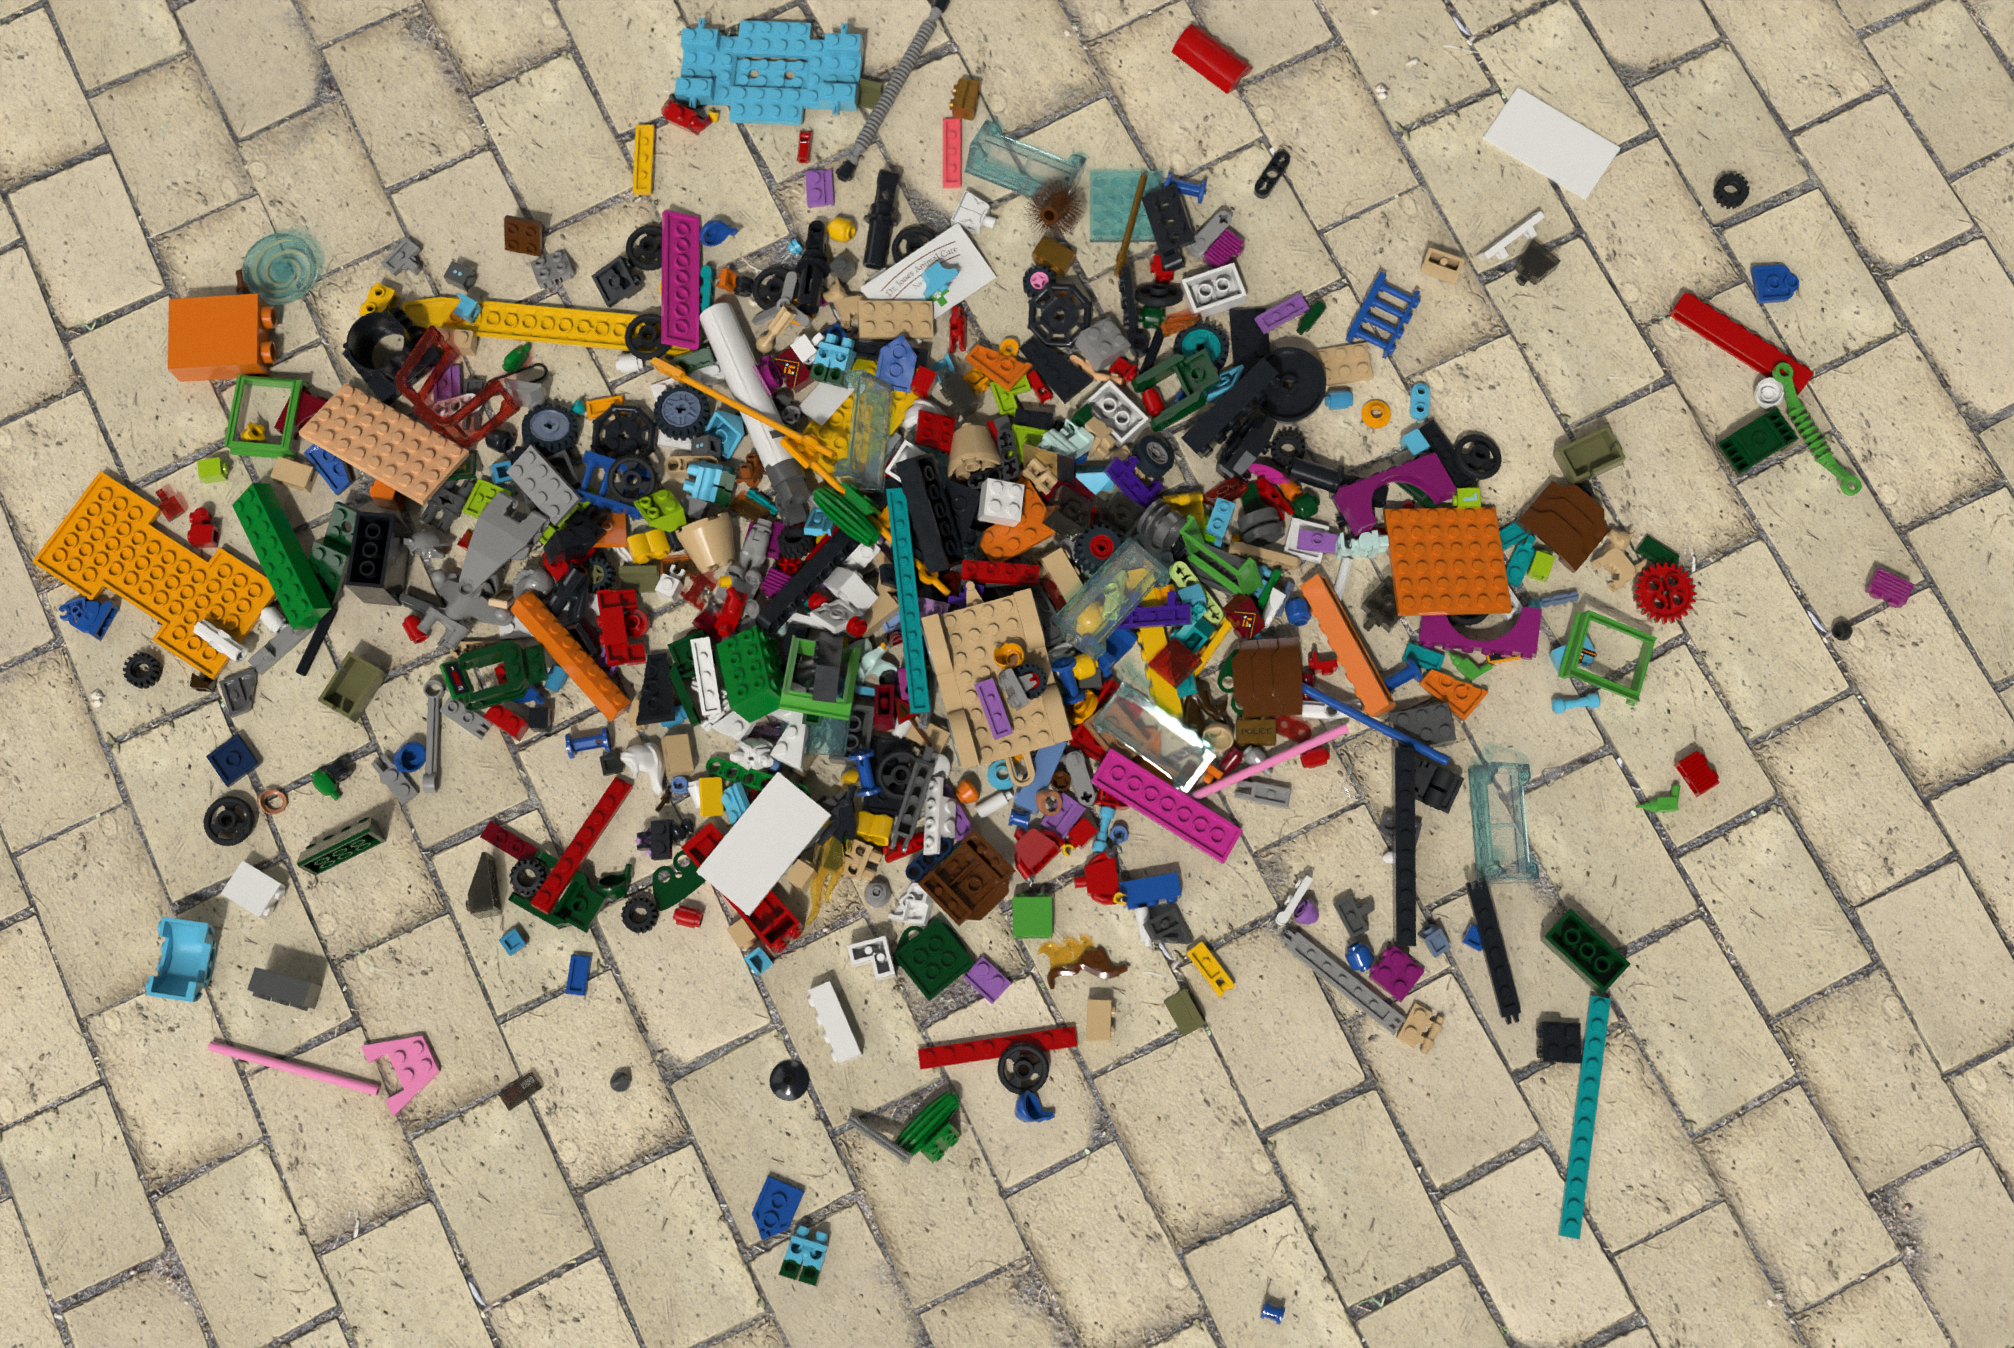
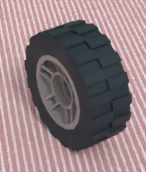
M1148 435L1143 437L1132 449V456H1136L1140 460L1136 464L1137 468L1150 478H1161L1174 465L1171 449L1165 442L1155 436Z

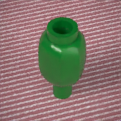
M525 344L521 349H513L504 358L502 368L509 374L512 371H517L526 361V353L531 349L530 346Z
M318 769L311 775L313 786L321 794L331 796L335 801L341 797L336 791L337 783L327 771Z

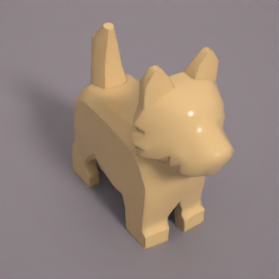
M835 277V283L829 287L828 291L822 294L826 302L834 303L841 320L842 329L850 328V320H858L857 302L868 301L865 295L848 296L837 277Z
M1611 529L1608 533L1610 544L1599 558L1591 562L1595 570L1604 567L1608 574L1611 573V576H1614L1613 583L1607 584L1612 592L1619 590L1627 582L1631 581L1636 574L1646 569V559L1634 565L1625 554V550L1636 531L1628 534L1625 531L1618 532L1615 529Z

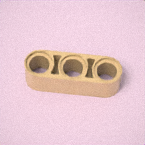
M671 456L666 459L664 465L669 476L672 478H696L697 476L687 474L689 462L700 464V461L703 460L706 463L720 464L714 456ZM672 465H679L677 469L670 470V467Z

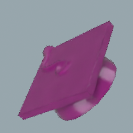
M771 355L761 358L760 363L753 366L769 395L780 390L779 387L783 385V378L779 368L773 361H768L772 359Z

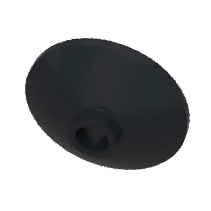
M781 1062L771 1072L770 1088L782 1100H796L803 1096L808 1089V1072L798 1062ZM786 1077L792 1078L790 1084L785 1083Z

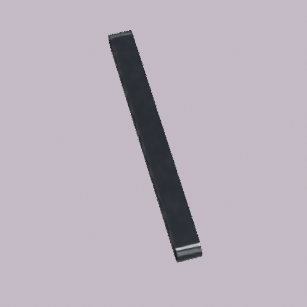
M889 477L869 497L879 506L877 510L880 512L888 505L886 489L902 488V483L893 477ZM872 513L875 518L878 516L876 513ZM839 529L759 612L755 618V625L769 635L775 634L861 543Z

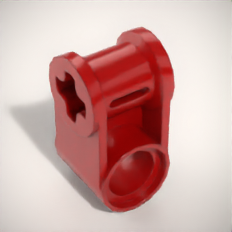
M1097 787L1099 790L1094 805L1099 807L1110 806L1118 810L1130 808L1126 804H1120L1118 799Z

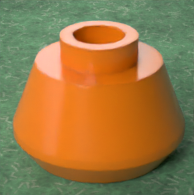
M962 779L956 788L957 793H955V796L961 804L963 802L969 804L979 800V793L968 779Z

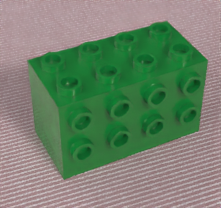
M755 625L716 644L730 708L749 723L778 710L785 675L781 670L780 665L782 661L777 653L778 644L776 640L770 638L764 630Z

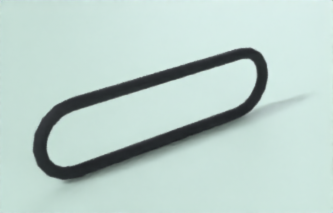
M537 363L524 367L517 371L511 372L510 374L508 373L493 378L486 383L485 391L490 396H498L503 393L508 392L507 389L494 394L490 393L488 390V385L493 381L505 378L507 376L522 372L524 370L536 366H541L544 369V375L540 378L529 381L531 383H535L546 377L547 368L543 364Z

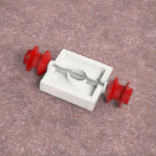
M815 592L809 597L808 607L812 609L810 611V618L834 634L845 629L854 637H860L865 634L867 622L865 621L864 613L841 599L829 603L828 597L820 592Z

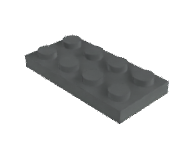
M1204 544L1206 548L1237 570L1247 561ZM1188 550L1182 557L1176 559L1175 562H1184L1201 584L1230 596H1236L1228 588L1187 559L1189 556ZM1199 550L1197 552V557L1239 586L1236 575L1203 551ZM1179 567L1177 568V573H1178V574L1180 573V570H1181Z

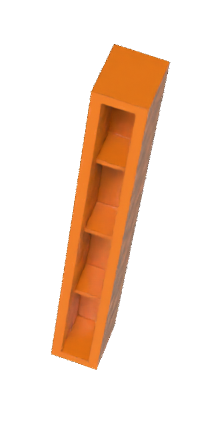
M1316 574L1300 585L1302 597L1310 604L1312 615L1318 619L1320 630L1328 637V645L1332 650H1335L1337 654L1336 659L1346 671L1345 676L1348 681L1353 683L1355 687L1354 692L1364 704L1363 709L1366 714L1378 718L1397 706L1326 576Z
M531 590L519 596L510 609L512 613L610 722L623 715L631 701Z

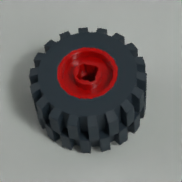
M1098 524L1088 527L1075 542L1076 545L1073 551L1076 552L1074 558L1079 560L1077 565H1082V570L1084 572L1089 570L1091 575L1096 573L1098 576L1103 573H1109L1121 562V558L1124 556L1122 551L1125 549V544H1121L1123 538L1117 536L1119 534L1117 530L1115 532L1112 531L1113 527L1105 528L1106 524H1101L1099 527Z

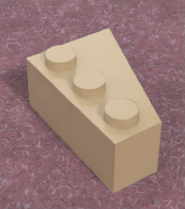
M1058 547L1038 557L1037 561L1039 564L1042 563L1048 579H1051L1056 592L1065 606L1070 609L1079 602L1089 598L1088 592L1090 590L1085 582L1082 583L1078 577L1080 573L1075 565H1071L1069 561L1071 557L1067 550Z

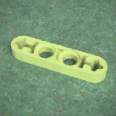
M1182 561L1173 563L1169 567V574L1180 589L1187 588V581H1191L1194 585L1200 584L1206 598L1207 607L1210 606L1202 617L1211 625L1220 622L1223 619L1221 608L1193 572ZM1178 567L1181 569L1179 574L1176 572ZM1212 612H1215V614H1216V615L1214 616L1215 618H1212V617H1211V616H1212Z

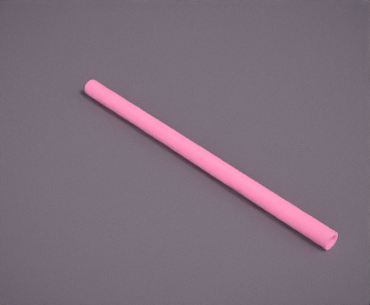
M1346 723L1264 759L1262 762L1253 764L1187 794V796L1195 801L1344 735L1349 732Z
M211 1041L208 1046V1051L377 1096L380 1091V1086L214 1041Z

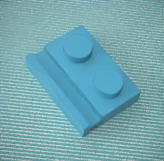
M813 507L804 526V535L819 536L828 533V536H831L836 525L825 516L819 507Z
M741 782L734 783L733 786L723 791L722 803L732 826L735 825L750 806Z

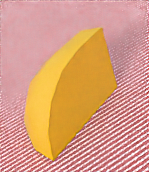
M857 768L846 771L839 779L840 782L847 785H855L858 789L860 779Z

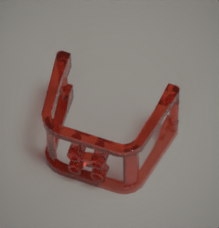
M429 326L397 372L395 379L396 388L414 405L411 409L438 434L443 433L448 439L461 447L475 446L490 432L520 410V406L500 381L494 378L476 396L449 417H441L425 404V400L459 356L455 349L446 342L439 330L434 326ZM440 345L445 353L417 393L406 381V378L429 347ZM499 392L504 398L501 402L500 411L469 437L458 423Z

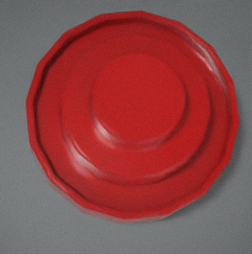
M634 609L624 616L626 634L628 636L639 638L648 632L650 619L646 613Z

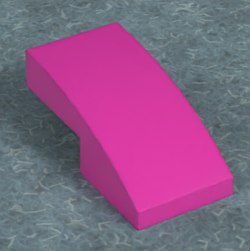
M1252 463L1249 467V471L1255 476H1265L1272 484L1290 483L1287 477L1269 466Z

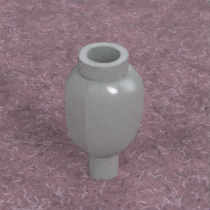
M1249 745L1242 752L1245 755L1244 760L1249 766L1267 759L1266 755L1258 747H1252V745ZM1268 768L1263 772L1268 777L1273 771Z

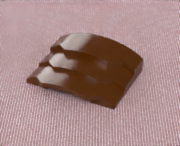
M1551 481L1515 523L1528 535L1534 534L1561 557L1559 562L1572 573L1579 569L1610 531L1605 524L1604 509L1577 485L1560 486L1554 481Z
M1297 637L1237 641L1238 652L1231 659L1233 699L1242 706V717L1301 715L1303 688Z
M975 829L960 842L961 846L934 872L931 871L918 883L958 926L962 925L966 920L981 921L1009 894V878L1016 871Z

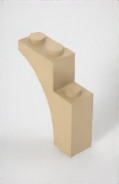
M881 551L876 555L878 566L881 564H894V560L889 554L885 555ZM880 571L875 591L878 599L864 613L865 621L867 622V630L862 635L864 639L870 637L885 622L890 621L899 612L898 599L894 596L897 593V589L881 585Z

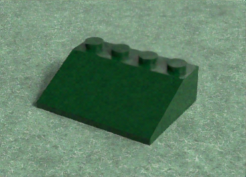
M367 817L360 820L359 824L353 827L343 828L341 833L335 836L329 835L325 837L323 842L319 844L314 843L307 846L306 850L300 853L297 866L316 876L386 842L378 822L373 818Z

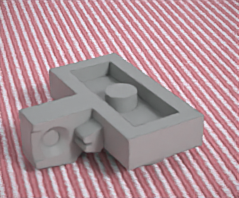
M406 237L381 264L395 277L402 270L406 272L408 269L417 276L421 269L415 264L417 261L415 257L421 250Z

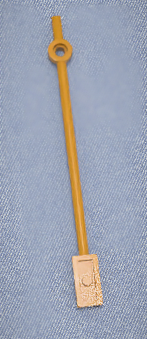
M653 357L650 361L652 366L662 374L708 394L801 442L805 447L814 452L818 451L830 458L835 457L836 452L821 445L819 439L813 434H809V436L802 435L687 376L685 374L686 371L678 365L674 367L664 358L660 360Z
M789 436L781 439L780 444L805 469L811 466L844 497L846 489L818 463L820 456L816 452ZM872 514L868 515L867 517L878 531L892 544L891 533ZM913 555L914 566L919 570V579L925 584H933L947 597L951 591L938 579V572L929 574L925 565Z

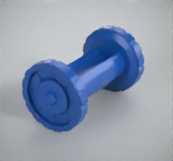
M1168 172L1167 179L1164 182L1165 187L1175 183L1179 193L1198 197V203L1202 204L1203 197L1206 194L1207 180L1203 179L1201 184L1173 178V172Z
M1071 656L1061 657L1051 664L1052 670L1060 674L1065 691L1062 694V699L1066 705L1078 703L1086 697L1085 690L1078 689L1072 669L1077 663L1076 659Z
M1411 658L1405 661L1407 667L1383 679L1389 692L1413 678L1417 682L1423 680L1419 668Z
M603 727L602 733L579 738H572L570 733L565 735L566 748L570 759L575 758V752L602 747L605 748L606 752H611L612 750L611 737L607 727ZM601 739L602 742L597 743L596 740Z
M873 749L859 750L848 755L849 760H856L861 788L856 791L857 796H869L882 791V787L875 785L869 758L874 755Z

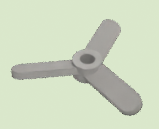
M791 271L786 274L781 299L778 300L776 306L756 315L752 319L754 325H760L774 318L783 304L792 306L797 312L793 320L803 327L811 325V318L797 309L792 303L797 282V274Z

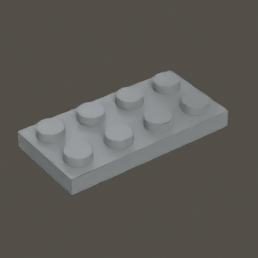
M530 445L506 471L556 526L582 500L580 495L534 445Z

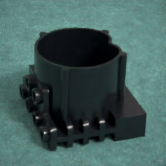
M399 306L389 311L385 309L383 313L373 312L360 317L351 326L347 335V341L343 344L345 351L342 355L360 374L379 400L388 406L432 370V367H436L444 360L442 355ZM393 334L404 336L402 351L397 356L390 357L383 368L375 369L372 362V353L378 341Z

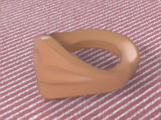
M267 789L258 796L257 803L262 811L267 814H279L287 806V798L279 790ZM267 796H280L283 801L282 806L277 810L269 809L265 805Z
M1043 789L1037 792L1035 801L1041 813L1047 816H1054L1059 813L1062 807V800L1057 792L1051 789ZM1048 796L1055 797L1057 800V807L1052 812L1046 809L1044 802Z

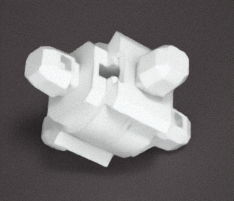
M749 738L739 741L736 746L737 750L730 753V760L747 770L750 768L760 770L764 767H771L773 765V758L770 756V753L775 745H772L763 738L759 740Z

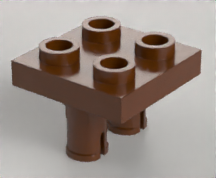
M506 215L504 218L505 250L540 257L543 253L542 232L545 230L544 224L540 221Z

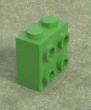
M1045 893L1036 894V897H1028V894H1017V897H1012L1013 939H1052V897H1048V894Z

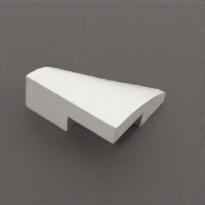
M1275 588L1272 589L1261 616L1265 627L1260 631L1263 635L1286 598L1285 594Z
M912 883L907 889L906 895L898 901L900 905L893 914L890 912L888 918L898 922L928 926L934 900L918 883Z

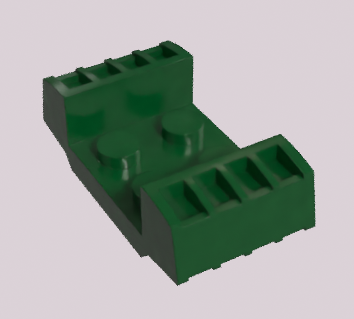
M1778 408L1734 432L1719 442L1716 447L1737 477H1740L1759 462L1779 450L1783 451L1793 445L1799 437L1789 426Z

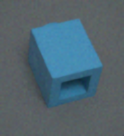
M510 460L492 464L489 467L494 485L513 481L506 472L511 467Z

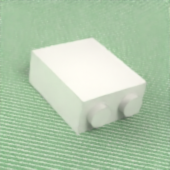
M242 860L221 894L265 920L273 913L276 902L283 898L287 886Z

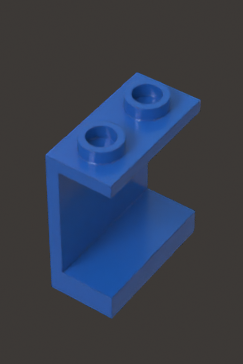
M1108 621L1106 629L1099 636L1090 638L1088 635L1084 636L1077 650L1081 653L1087 652L1092 657L1095 656L1098 667L1107 673L1133 648L1138 637L1132 630H1117L1115 622L1110 623Z

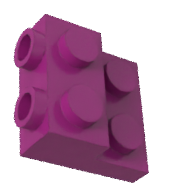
M1394 945L1392 948L1387 947L1381 955L1384 958L1381 963L1378 964L1376 962L1369 972L1372 974L1369 979L1401 1003L1425 970L1410 960L1408 955Z

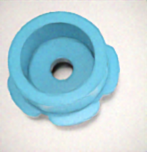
M796 238L792 241L789 240L790 245L787 247L793 255L796 253L801 255L800 253L804 249Z

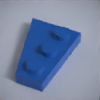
M315 444L304 452L336 495H340L352 484L345 461Z

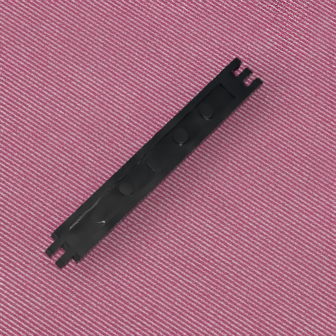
M1485 878L1480 879L1482 887H1479L1477 880L1473 881L1474 889H1472L1470 882L1465 883L1499 1014L1501 1018L1505 1017L1506 1024L1509 1025L1512 1024L1510 1016L1513 1017L1515 1023L1519 1022L1518 1014L1521 1013L1488 886Z

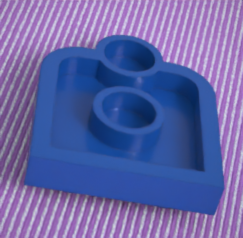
M1785 265L1753 266L1751 268L1757 304L1786 302L1799 287L1798 277L1791 274Z

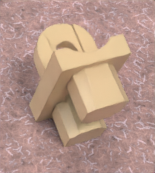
M1035 457L1029 461L1022 471V475L1026 479H1030L1039 492L1043 491L1046 495L1050 493L1052 487L1058 481L1051 473L1053 470L1049 466L1044 467Z

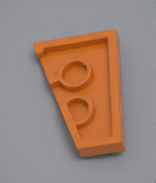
M978 344L965 356V361L1007 392H1010L1032 368L1030 363L1026 362L1024 364L1016 361L1014 357L1002 356L997 351Z
M1433 669L1419 683L1420 687L1440 703L1448 702L1449 710L1462 721L1466 720L1489 692L1476 688L1469 683L1458 681L1454 677Z

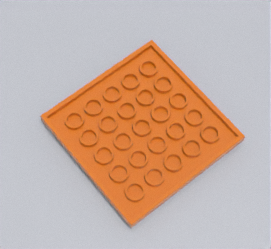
M1495 507L1384 509L1383 517L1389 541L1388 552L1398 616L1511 613V599Z

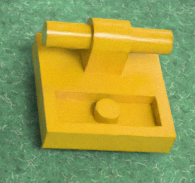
M1201 491L1163 496V501L1172 507L1171 511L1177 510L1186 518L1189 514L1195 517L1199 529H1206Z

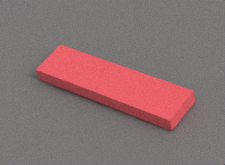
M943 118V188H961V119Z

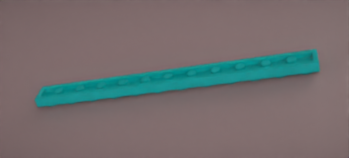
M902 488L886 489L910 714L930 712L907 500Z
M1593 995L1589 996L1581 1056L1582 1063L1580 1064L1558 1236L1580 1239L1611 1001L1609 998Z

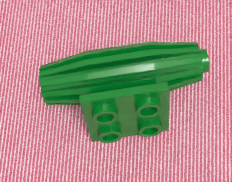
M842 482L841 485L846 489L844 497L826 486L819 487L814 491L813 500L828 519L848 536L867 547H871L877 542L881 534L867 516L872 513L880 516L882 513L877 510L879 506L852 483L848 486Z
M947 1091L926 1105L901 1131L894 1143L898 1144V1146L900 1145V1147L907 1150L911 1155L913 1154V1156L920 1151L932 1163L939 1161L944 1156V1152L949 1147L954 1146L961 1136L948 1123L960 1107L958 1102L961 1099L953 1091L950 1094Z

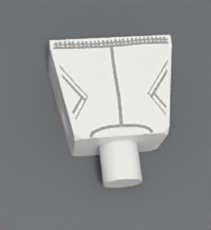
M965 190L951 218V227L959 223L964 231L980 234L984 226L994 229L997 219L989 216V204Z

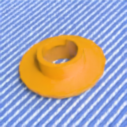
M1375 400L1365 404L1362 408L1361 416L1367 426L1378 429L1388 424L1391 418V411L1384 402ZM1378 410L1382 416L1374 418L1371 415V411Z

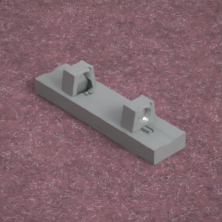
M289 623L288 626L254 654L248 662L262 676L315 630L318 623L312 629L292 630Z

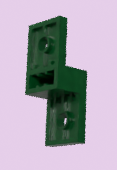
M340 501L334 503L325 537L313 542L308 559L318 581L320 577L325 580L326 585H321L332 607L337 603L345 572L348 569L356 513L359 511ZM346 521L351 524V531L345 528Z

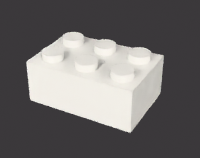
M1234 263L1181 280L1180 289L1183 291V297L1193 321L1246 303L1247 294Z
M1110 380L1082 404L1083 407L1088 403L1093 408L1091 413L1098 420L1104 422L1107 428L1110 427L1113 430L1110 436L1117 441L1115 445L1118 448L1124 445L1127 446L1148 426L1149 418Z

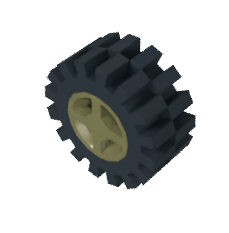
M597 557L583 562L585 564L583 567L589 568L592 571L589 591L596 592L606 590L608 587L612 588L613 585L611 583L616 580L614 579L616 572L613 571L615 568L611 566L610 562Z

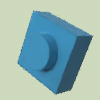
M515 928L499 939L509 956L514 955L527 945Z

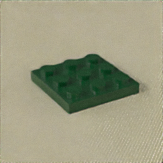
M939 918L892 955L929 1002L975 965Z

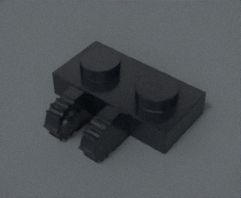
M593 506L587 511L586 515L576 510L564 523L567 528L591 523L598 542L606 535V531L601 525L606 521L608 515L603 512L596 517L595 521H592L599 511L596 506Z
M670 819L651 821V832L637 833L638 839L651 838V844H638L637 850H651V859L653 861L672 859V821Z

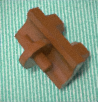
M747 454L746 463L739 466L740 473L736 477V483L746 482L749 487L759 485L761 482L760 474L764 470V466L759 460L758 454Z

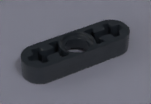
M1280 151L1274 155L1255 184L1254 194L1257 198L1265 199L1270 195L1289 166L1290 156L1288 153ZM1284 158L1285 161L1282 162L1278 168V161ZM1270 171H1274L1277 174V177L1275 179L1268 178L1267 173ZM1265 182H1266V183H1267V185H1266V190L1260 192L1259 189H1260V188H1263V186L1265 185Z

